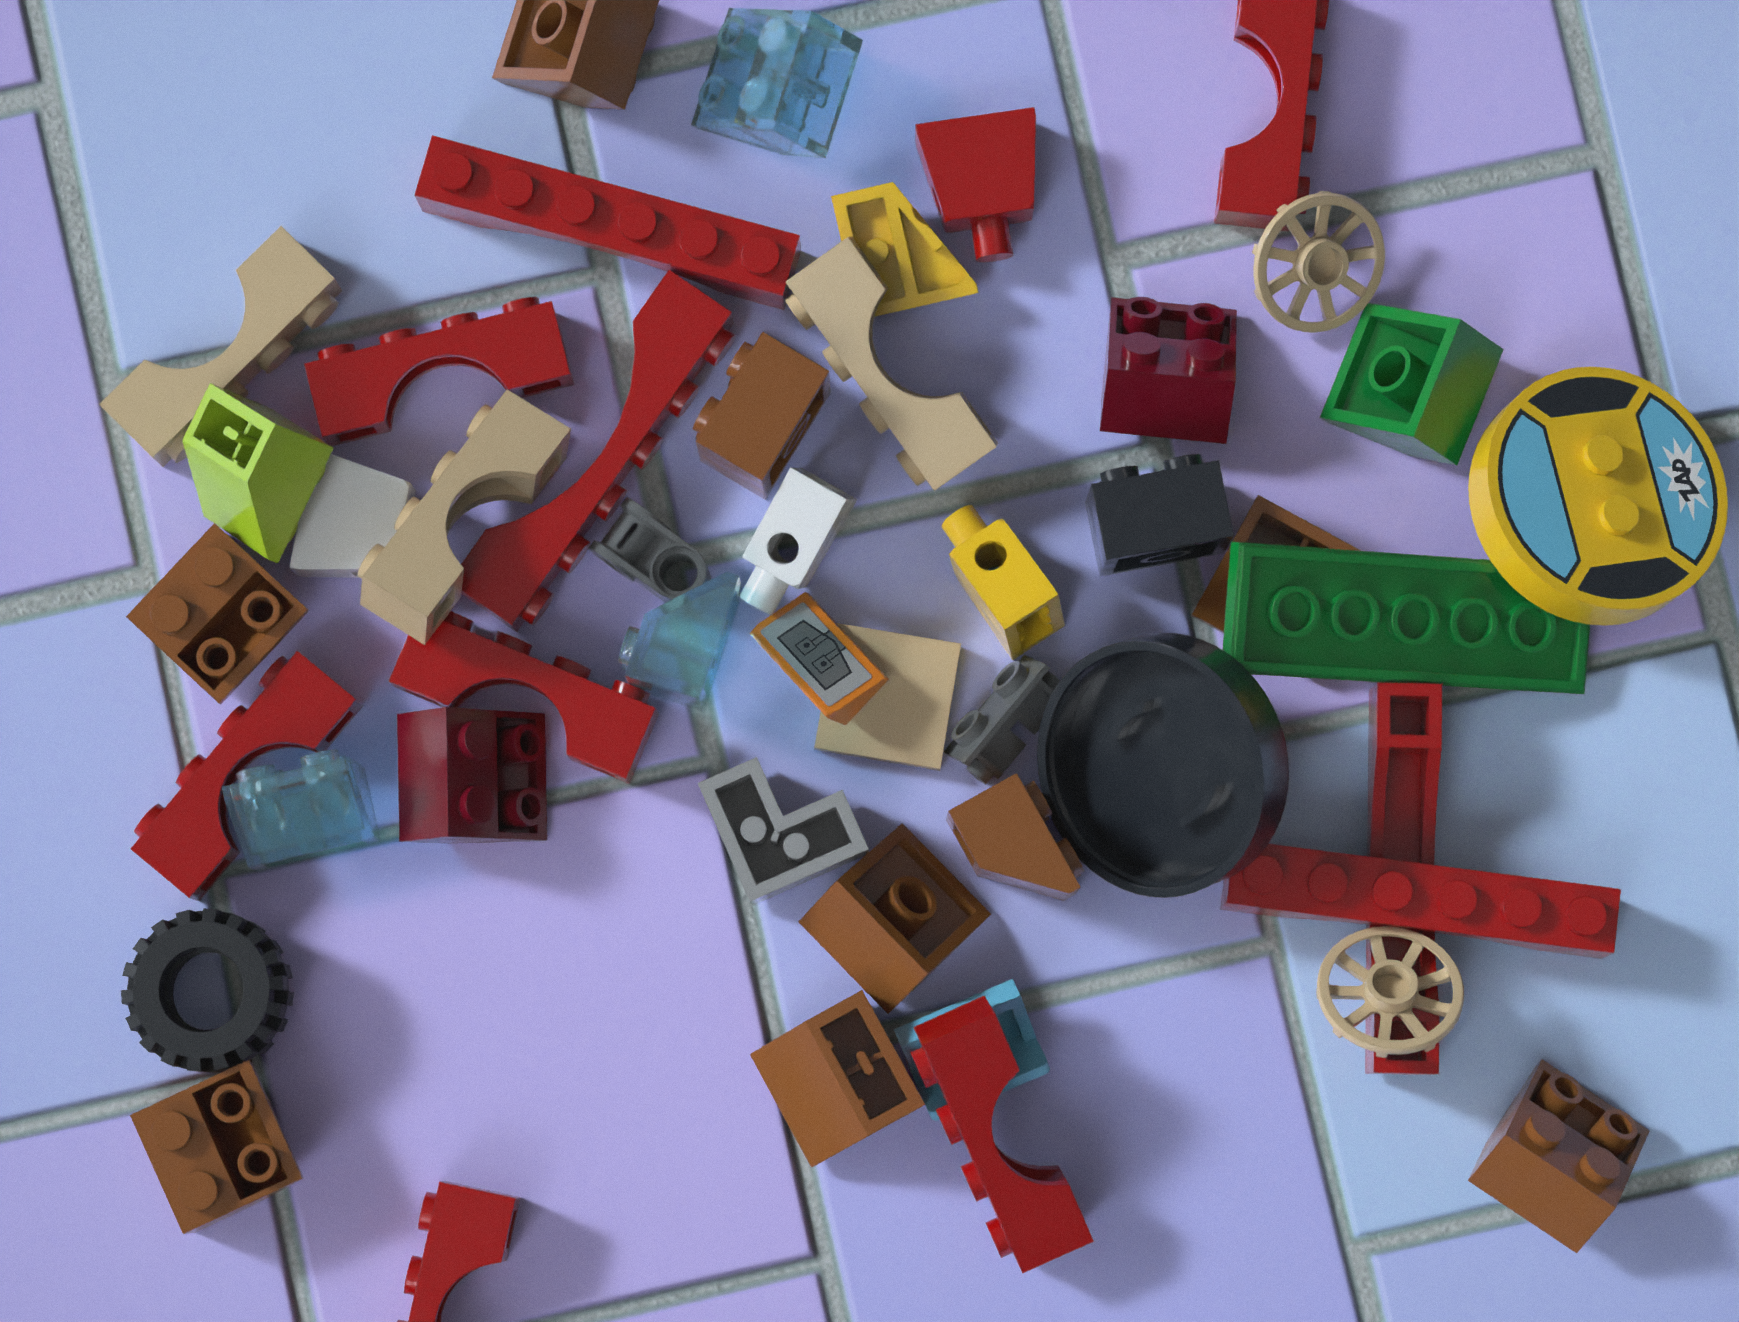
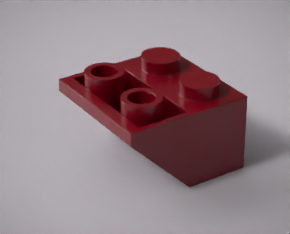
M1111 297L1101 396L1100 431L1227 444L1236 384L1237 310L1220 308L1210 303L1185 305L1157 302L1148 297H1133L1130 299Z
M442 707L397 714L399 842L458 844L547 841L545 713Z

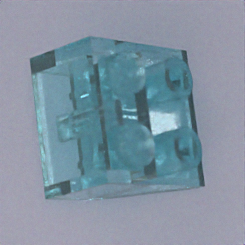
M728 8L725 21L718 33L717 45L705 82L699 91L698 104L691 125L700 130L781 155L826 158L863 40L813 11Z
M333 749L301 757L300 763L302 768L284 772L283 770H276L275 765L271 764L237 772L238 783L223 786L222 791L247 866L255 871H261L382 842L365 767L351 757L339 755L338 750Z

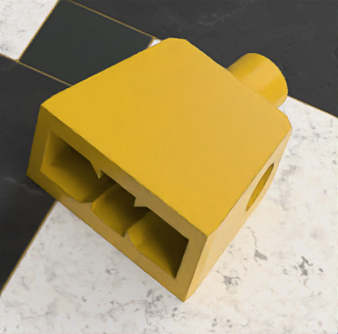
M966 505L945 519L941 527L955 546L949 553L954 574L1012 661L1065 626L1059 594L1005 520L998 519L987 526L973 505ZM992 567H999L995 570H988Z

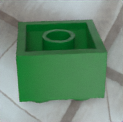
M1368 303L1362 311L1319 418L1406 455L1457 466L1504 349L1461 319Z

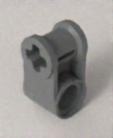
M626 497L620 505L623 513L602 541L594 540L588 549L616 572L632 582H637L667 605L676 609H689L698 606L707 597L711 589V575L703 556L694 547L671 532V529L656 516L632 499ZM678 562H688L697 568V578L694 584L683 591H673L664 585V576L667 570Z

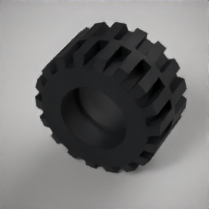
M203 908V911L186 910L176 913V918L172 920L162 919L151 928L154 932L147 939L140 938L133 947V950L137 952L133 963L126 962L122 976L128 977L127 990H121V1002L124 1005H128L130 1016L125 1019L130 1030L138 1032L142 1038L139 1043L149 1053H155L161 1057L160 1061L168 1065L198 1072H223L247 1060L253 1062L252 1058L259 1053L265 1054L274 1045L272 1039L276 1033L283 1032L288 1019L284 1017L287 1006H293L294 992L289 991L288 979L293 977L290 965L285 964L281 954L283 950L278 943L270 939L265 934L266 930L256 923L218 909ZM202 953H218L226 956L236 964L243 980V998L238 1011L225 1025L210 1030L198 1029L187 1024L179 1015L173 996L175 980L182 967L190 959Z

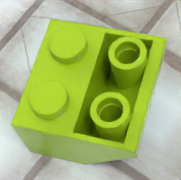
M210 383L182 440L203 516L266 559L279 563L287 544L296 533L298 521L315 486L324 475L326 463L334 447L268 406Z

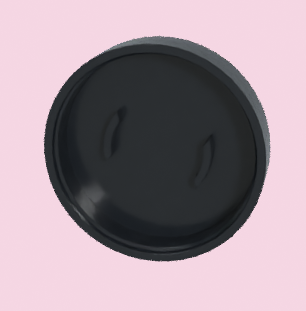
M1161 632L1143 634L1105 646L1078 661L1064 675L1051 694L1043 713L1037 744V764L1041 791L1053 814L1051 819L1062 839L1067 838L1079 860L1105 881L1123 890L1148 897L1168 898L1195 893L1232 877L1245 869L1257 859L1274 836L1285 809L1289 787V762L1285 737L1274 707L1262 687L1242 664L1217 646L1189 635Z

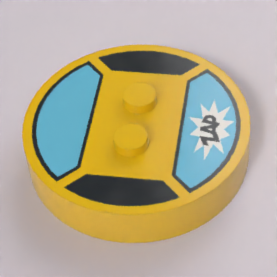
M1592 366L1565 369L1549 374L1524 389L1493 418L1484 430L1472 457L1468 484L1469 505L1475 530L1484 551L1502 577L1518 593L1536 606L1558 617L1573 622L1602 626L1620 625L1648 617L1664 608L1693 586L1705 574L1720 549L1727 523L1728 498L1723 469L1712 442L1694 416L1678 400L1654 383L1637 375L1621 370Z

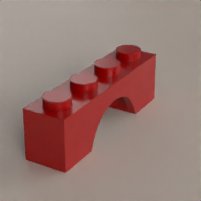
M1329 0L1237 1L1233 41L1251 50L1266 65L1275 84L1277 107L1271 122L1258 135L1241 144L1225 148L1220 162L1214 224L1266 229L1270 221L1278 214L1277 209L1283 204L1289 205L1293 201L1309 195L1310 177L1299 176L1301 153H1312L1317 116L1306 114L1308 91L1318 92L1320 87L1323 54L1312 53L1314 30H1325ZM1305 210V211H1303V212H1301V213H1299V214H1304V215H1305L1307 210ZM1285 225L1281 231L1289 232V229Z
M538 297L521 298L504 304L502 306V314L479 319L478 314L475 312L457 314L443 319L440 322L442 329L417 335L415 328L398 329L381 335L379 337V345L356 350L355 345L349 343L331 346L317 353L319 360L304 363L322 438L330 446H336L391 432L397 404L406 389L419 377L442 367L465 366L480 370L494 378L505 390H509L521 398L575 385L557 313L552 301L540 304Z
M453 611L449 612L425 645L413 637L407 636L389 679V682L395 688L438 706L458 708L475 693L492 686L518 685L533 689L548 698L558 709L565 726L566 755L570 760L630 784L659 715L655 707L647 704L650 693L616 679L611 689L589 681L591 669L556 655L552 665L529 656L533 647L531 644L506 633L497 631L493 641L470 632L474 621Z
M296 651L290 660L284 656L279 657L267 669L258 683L264 689L263 692L248 709L240 705L231 712L217 731V735L222 738L220 743L207 758L201 754L194 757L176 779L175 783L181 788L165 808L159 803L153 806L134 829V833L140 838L130 849L190 899L200 901L240 854L229 827L228 803L233 786L243 770L262 755L279 749L299 748L323 754L364 706L299 651Z
M985 995L913 1027L922 1047L910 1053L925 1087L928 1088L938 1083L947 1104L935 1110L950 1144L953 1145L963 1140L972 1161L960 1167L976 1202L987 1197L990 1201L996 1218L985 1222L1000 1257L1003 1258L1013 1254L1023 1274L1094 1242L1071 1187L1058 1165L1037 1166L1022 1163L1006 1155L994 1143L992 1134L994 1107L1004 1087L1020 1070L996 1014Z
M448 1181L439 1182L437 1193L426 1192L418 1223V1230L428 1232L423 1257L412 1255L404 1285V1294L414 1296L409 1320L398 1319L397 1322H441L448 1297L465 1276L480 1267L507 1261L521 1197Z

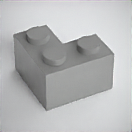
M757 757L698 783L752 906L864 857L869 852V848L843 790L783 816Z

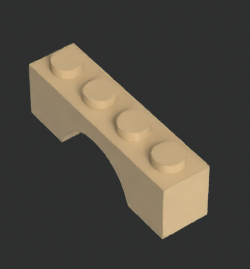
M282 226L236 269L245 297L244 318L236 338L220 356L206 364L185 369L163 367L144 360L99 404L162 467L171 459L178 463L187 457L182 440L210 383L247 397L248 390L245 386L262 369L267 374L277 369L293 351L294 347L290 342L307 325L311 329H315L324 323L339 304L335 297L342 292V289L336 279Z
M852 236L845 238L786 281V284L793 292V294L785 299L787 305L806 330L816 324L830 344V346L822 351L824 357L843 382L853 376L867 396V398L859 403L861 409L880 434L890 428L904 448L896 457L917 486L927 480L935 491L998 446V441L963 392L944 396L918 394L902 387L884 370L874 348L873 322L877 308L889 288Z
M509 390L504 392L493 408L487 404L482 406L468 427L466 436L469 439L458 453L449 450L437 464L430 480L433 485L421 500L414 496L403 507L395 522L394 529L397 532L385 547L379 543L376 544L364 558L358 570V577L362 579L360 605L425 645L461 598L464 568L453 554L447 539V535L454 523L472 508L492 501L510 500L532 504L566 460L571 428Z

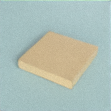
M837 623L889 680L847 725L828 719L820 711L814 750L940 771L961 643Z

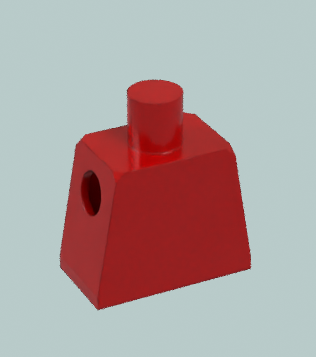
M1035 107L915 124L916 149L945 233L972 231L976 262H996L1011 258L1013 256L1009 225L1032 220L1035 186Z

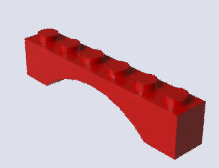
M434 135L431 137L414 194L422 212L481 228L530 234L603 251L664 271L671 270L678 276L723 294L785 310V299L789 296L790 292L786 281L795 275L801 254L800 235Z
M671 270L667 271L633 320L635 353L631 386L620 421L602 453L576 483L549 504L515 521L485 529L461 563L464 568L461 591L463 596L516 632H518L525 621L533 626L541 618L554 597V594L547 589L558 573L563 569L570 574L586 554L591 542L585 539L584 536L598 517L606 522L615 513L627 493V490L620 485L634 465L643 470L650 463L663 442V438L657 433L670 414L680 418L685 413L700 389L693 382L707 362L714 367L717 366L732 346L736 335L729 331L734 325L731 311Z
M1377 682L1369 690L1367 856L1435 864L1436 810L1442 751V684ZM1366 924V929L1380 926ZM1412 930L1435 942V933ZM1382 936L1387 960L1402 961L1413 941L1400 937ZM1366 939V969L1369 970L1375 964L1369 940ZM1425 947L1412 967L1417 977L1436 972V955ZM1438 986L1418 991L1423 997L1439 1001ZM1412 1008L1413 1014L1428 1032L1440 1024L1439 1015ZM1372 1014L1365 1020V1034L1378 1038L1381 1020L1379 1014ZM1399 1017L1392 1019L1390 1040L1415 1038ZM1439 1042L1436 1043L1434 1049L1428 1052L1421 1050L1409 1054H1388L1387 1058L1376 1057V1052L1365 1049V1074L1437 1075L1439 1074Z
M1268 844L1250 865L1223 881L1220 910L1281 918L1393 926L1492 941L1537 951L1602 959L1614 954L1621 889Z

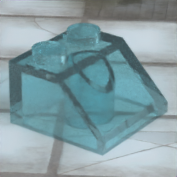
M725 572L645 613L640 629L629 626L618 658V663L623 664L622 670L626 671L625 677L628 683L650 693V695L705 712L741 601L739 595L743 588L740 576Z

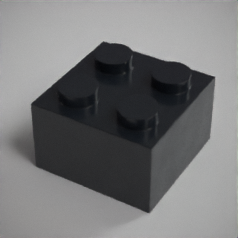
M1190 454L1165 460L1163 462L1164 469L1158 472L1140 475L1138 466H1125L1100 473L1101 481L1091 484L1085 502L1099 576L1224 554L1234 537L1219 460L1203 463L1201 454Z

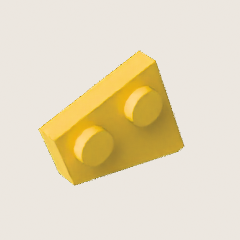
M894 182L831 196L841 241L852 236L889 288L877 308L875 317L979 293L977 283Z

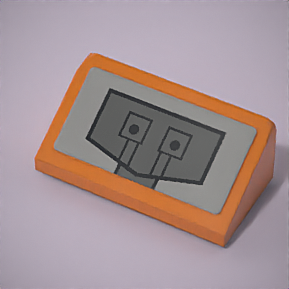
M804 592L773 613V615L758 623L750 632V635L828 719L843 725H847L889 680L807 592Z

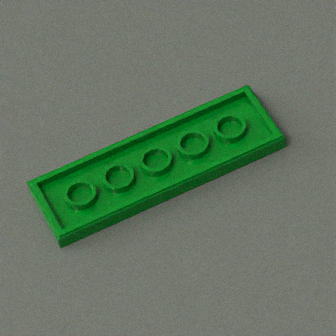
M1231 542L1223 651L1242 664L1251 675L1385 683H1429L1452 687L1585 694L1590 625L1558 617L1528 601L1502 577L1490 559Z

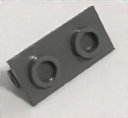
M1023 655L1019 661L1009 663L995 678L992 685L994 691L978 710H972L956 724L951 734L953 741L943 752L968 766L966 770L984 785L993 776L999 779L1026 746L1011 731V728L1018 721L1030 733L1035 735L1040 729L1043 713L1049 698L1060 682V679L1048 671L1050 667L1045 663L1027 655Z

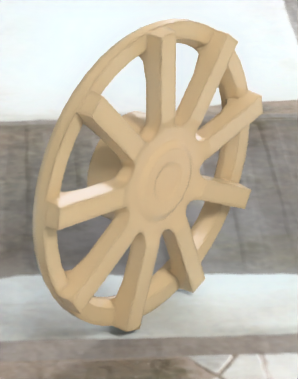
M1319 191V193L1301 197L1289 205L1283 204L1277 209L1278 214L1264 230L1259 243H1254L1252 253L1255 255L1253 276L1256 298L1261 301L1266 311L1275 320L1293 330L1315 333L1337 328L1358 315L1372 299L1379 286L1385 263V246L1380 227L1367 208L1356 200L1342 194ZM1331 206H1340L1352 211L1350 216L1329 237L1327 229ZM1317 207L1314 234L1312 237H1309L1298 222L1296 215L1307 209ZM1361 223H1365L1371 233L1374 245L1345 250L1341 246L1342 243ZM1285 225L1298 243V248L1294 251L1272 247L1274 240ZM1268 258L1293 264L1292 268L1269 282L1267 281ZM1375 259L1372 277L1367 288L1347 275L1349 262ZM1298 281L1300 284L1285 313L1277 305L1273 295ZM1341 284L1359 296L1360 299L1347 311L1337 316L1333 307L1330 290ZM1315 289L1317 290L1323 321L1300 320V315L1311 290Z
M1380 926L1350 934L1332 947L1323 959L1319 969L1316 997L1324 1016L1333 1027V1033L1339 1039L1344 1037L1359 1047L1376 1052V1057L1387 1058L1388 1054H1409L1421 1050L1428 1052L1434 1049L1436 1043L1447 1036L1457 1021H1459L1464 1004V985L1455 962L1436 942L1409 929ZM1382 936L1400 937L1413 941L1402 961L1387 960ZM1365 939L1369 940L1375 964L1369 970L1345 953L1347 948ZM1425 947L1435 954L1445 967L1434 973L1417 977L1412 967ZM1334 963L1363 982V984L1360 986L1330 985L1329 976ZM1451 981L1453 987L1452 1003L1439 1002L1423 997L1418 991ZM1332 999L1364 1000L1365 1003L1353 1013L1343 1018L1337 1011ZM1412 1008L1445 1018L1439 1025L1428 1032L1413 1014ZM1377 1013L1381 1017L1378 1038L1367 1035L1355 1027L1372 1014ZM1399 1017L1415 1038L1390 1040L1392 1019Z

